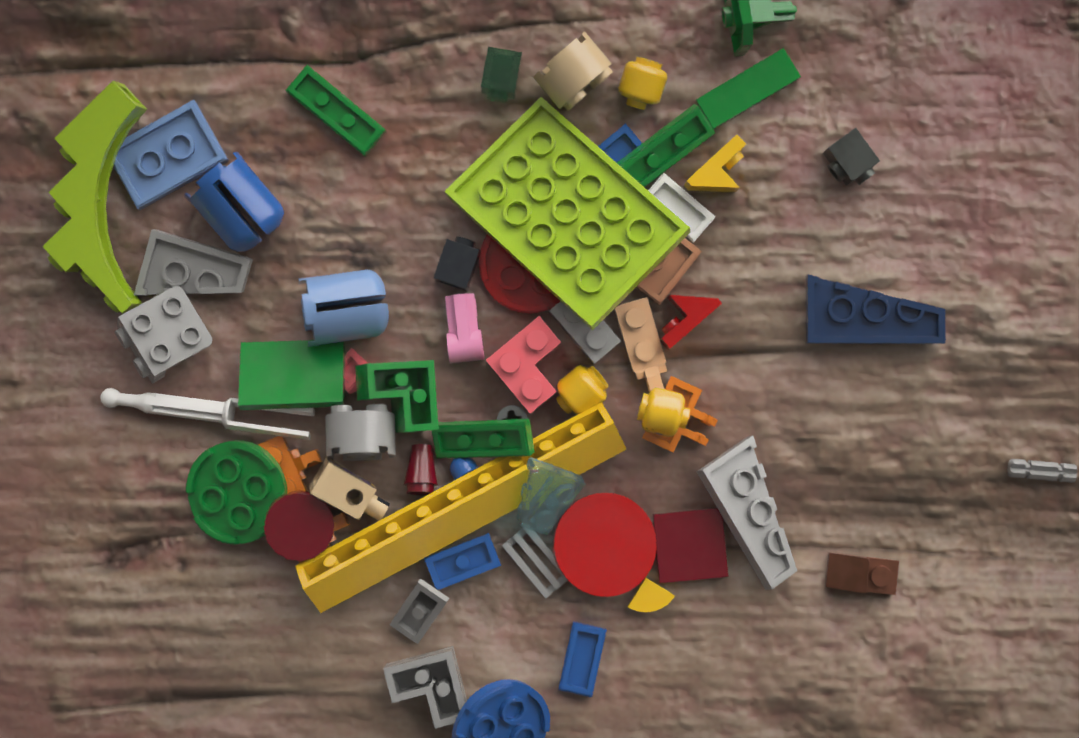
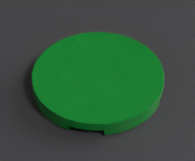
M233 440L208 448L195 460L187 477L186 493H188L190 508L194 515L193 520L199 528L219 542L236 545L250 543L266 536L264 531L266 512L273 501L287 494V483L280 465L267 450L248 441Z

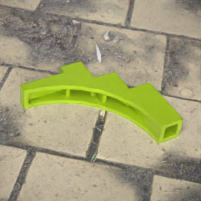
M112 81L54 138L62 147L59 151L63 157L73 165L76 163L77 165L48 192L55 199L54 207L64 217H71V219L42 247L50 254L47 258L56 269L61 272H78L82 269L83 271L80 273L82 278L92 287L97 286L106 295L103 298L105 303L117 313H126L143 303L137 295H134V291L126 282L115 259L108 234L106 201L109 178L117 153L130 129L145 113L147 108L124 84Z

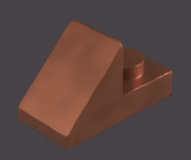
M828 552L825 587L859 593L872 592L896 595L899 561Z

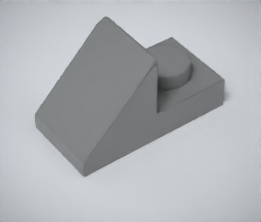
M420 578L390 623V626L418 644L449 598Z

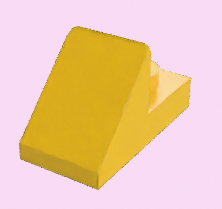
M736 134L685 182L684 187L688 191L737 192L740 187L722 168L725 166L730 170L744 157L740 151L743 150L746 143Z

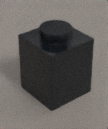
M456 236L455 241L446 239L433 277L434 280L468 292L480 254V250L474 248L476 243Z

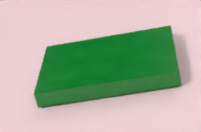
M314 340L241 342L239 409L319 408L344 405V341L308 347V342Z

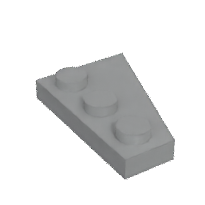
M153 229L150 233L134 295L161 294L174 286L181 287L185 294L242 293L245 290L253 259Z

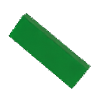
M782 48L695 100V103L700 107L714 130L801 78V75L786 50Z
M308 65L304 67L285 90L292 98L364 157L386 133L384 127Z
M693 104L618 161L617 164L645 187L715 134V131L700 107Z
M530 419L438 422L439 430H432L436 459L531 456L535 453Z

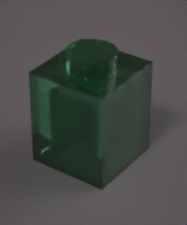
M488 47L481 83L482 94H487V99L505 103L508 98H516L522 64V52Z

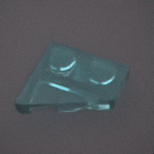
M530 457L527 461V468L529 470L528 481L523 483L522 501L518 506L516 518L521 527L548 535L586 483L581 475Z

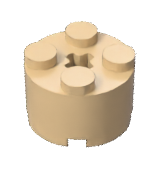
M584 32L578 40L577 38L547 63V67L542 70L545 75L539 70L533 78L559 109L564 106L569 111L587 95L583 90L590 84L595 89L613 72L609 68L612 63L587 33Z

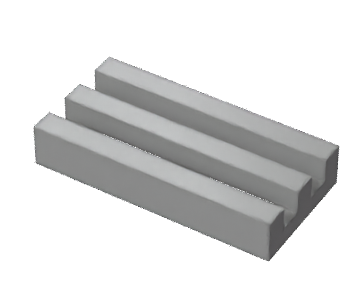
M528 523L502 544V547L546 599L568 580L562 573L556 579L522 538L525 534H528L561 573L555 562L553 552ZM516 542L519 544L551 585L547 588L512 547L513 544Z

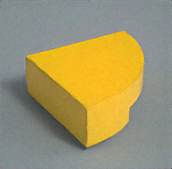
M645 577L627 607L639 612H653L668 605L675 595Z

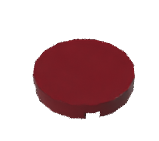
M297 490L289 492V494H285L282 497L280 496L273 501L266 512L264 531L267 542L275 553L289 560L303 561L315 558L327 548L333 538L335 524L332 512L325 501L312 495L310 492Z

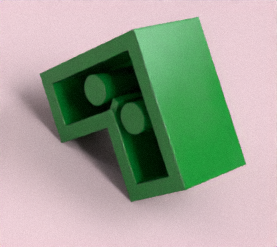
M434 360L367 363L355 366L357 401L391 399V412L395 414V433L439 430Z

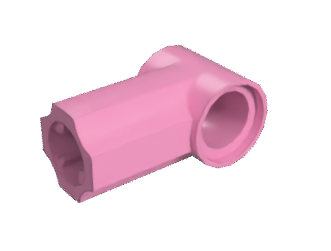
M474 293L445 296L449 328L447 347L450 364L484 360L481 329H478V315Z

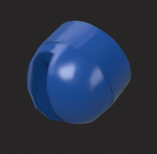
M454 458L450 464V472L454 480L479 468L472 458Z

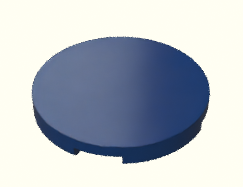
M513 679L495 681L476 691L465 702L456 717L452 738H545L546 732L550 731L549 709L543 697L528 684Z

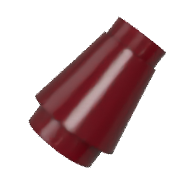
M412 445L403 484L407 486V494L428 495L434 492V487L438 486L432 445Z

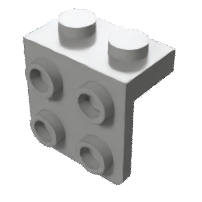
M174 286L118 316L117 326L119 329L115 331V334L121 345L125 349L130 347L136 356L133 363L142 378L148 376L152 384L164 378L166 370L201 352L212 344V336L184 290L179 286Z

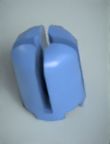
M367 269L298 278L299 284L306 283L307 294H302L301 299L305 331L312 330L314 341L308 342V347L377 337L385 331L389 321L387 303L317 312L316 310L384 299L386 296L385 285L375 271Z

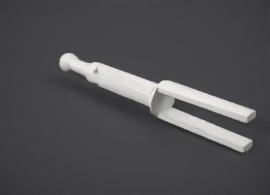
M114 388L105 389L100 396L102 404L109 408L118 405L129 406L142 410L145 413L219 422L226 429L304 440H310L311 437L307 431L234 422L235 407H239L237 398H229L226 402L148 392L137 395L120 393ZM314 408L263 409L265 411L306 416L315 415Z

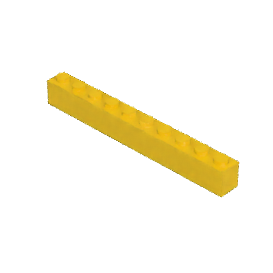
M600 402L533 438L535 453L531 456L497 457L325 549L315 558L307 559L297 564L295 568L302 588L319 612L322 613L627 450L609 413L603 403Z

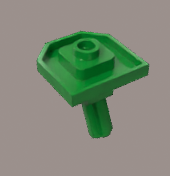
M724 0L725 7L721 8L722 22L724 28H729L734 57L744 56L753 45V29L762 28L775 22H791L795 19L797 7L791 1Z

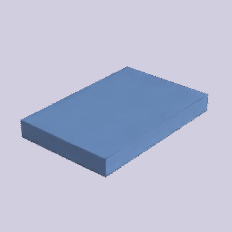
M192 100L126 137L117 153L113 166L138 210H142L206 174L218 163L224 164L229 159L197 102Z

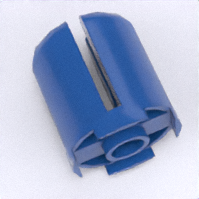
M234 152L233 154L237 158L228 166L218 163L196 182L200 189L192 197L189 193H185L184 196L230 249L242 252L254 248L262 241V238L218 186L223 183L267 235H270L279 227L283 219L284 210L280 202L247 165L238 152Z

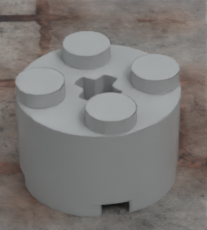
M370 404L366 405V410L352 411V406L350 405L331 406V413L325 416L327 459L334 460V453L343 454V461L382 460V453L388 452L389 458L396 456L395 414L387 410V405Z

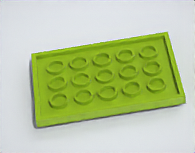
M542 97L444 191L446 196L591 330H594L690 233V227Z

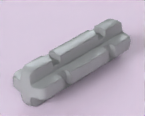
M1010 459L1008 462L1007 472L1010 477L1024 478L1026 476L1027 479L1057 481L1058 479L1060 482L1071 483L1075 482L1077 478V466L1075 464L1060 463L1059 465L1055 462L1033 460L1026 462V460Z

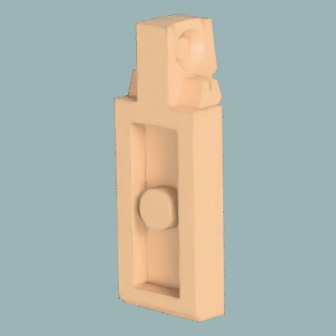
M645 297L618 305L614 310L632 372H635L637 380L645 378L649 392L655 387L664 389L660 373L667 372L666 359L648 298Z

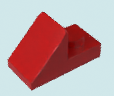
M668 295L667 298L682 314L684 319L680 321L676 316L661 329L665 335L660 339V342L667 350L671 349L717 309L722 302L718 298Z

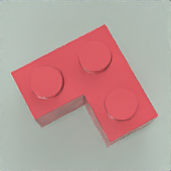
M538 316L486 359V362L529 414L534 412L557 392L536 365L559 347L561 341L542 318Z

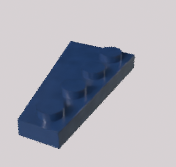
M809 274L806 275V344L946 343L945 309L884 295V293L821 279Z

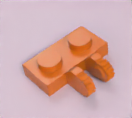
M670 376L664 389L680 393L684 396V407L690 408L689 418L692 416L707 426L715 427L718 419L694 408L702 390ZM680 427L672 437L644 431L642 439L674 453L681 435L704 446L709 441L705 435L697 431L693 432L687 428Z

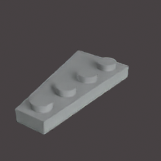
M752 435L744 438L696 472L765 590H770L797 572V568L784 528L779 527L775 515L777 507L774 498L769 497L764 478L767 476L763 464L758 463L754 448L757 446Z

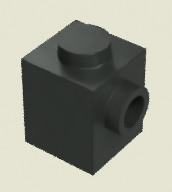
M857 128L850 131L823 152L830 163L828 169L832 176L838 182L843 180L846 186L854 180L858 185L866 181L876 173L872 167L880 162Z

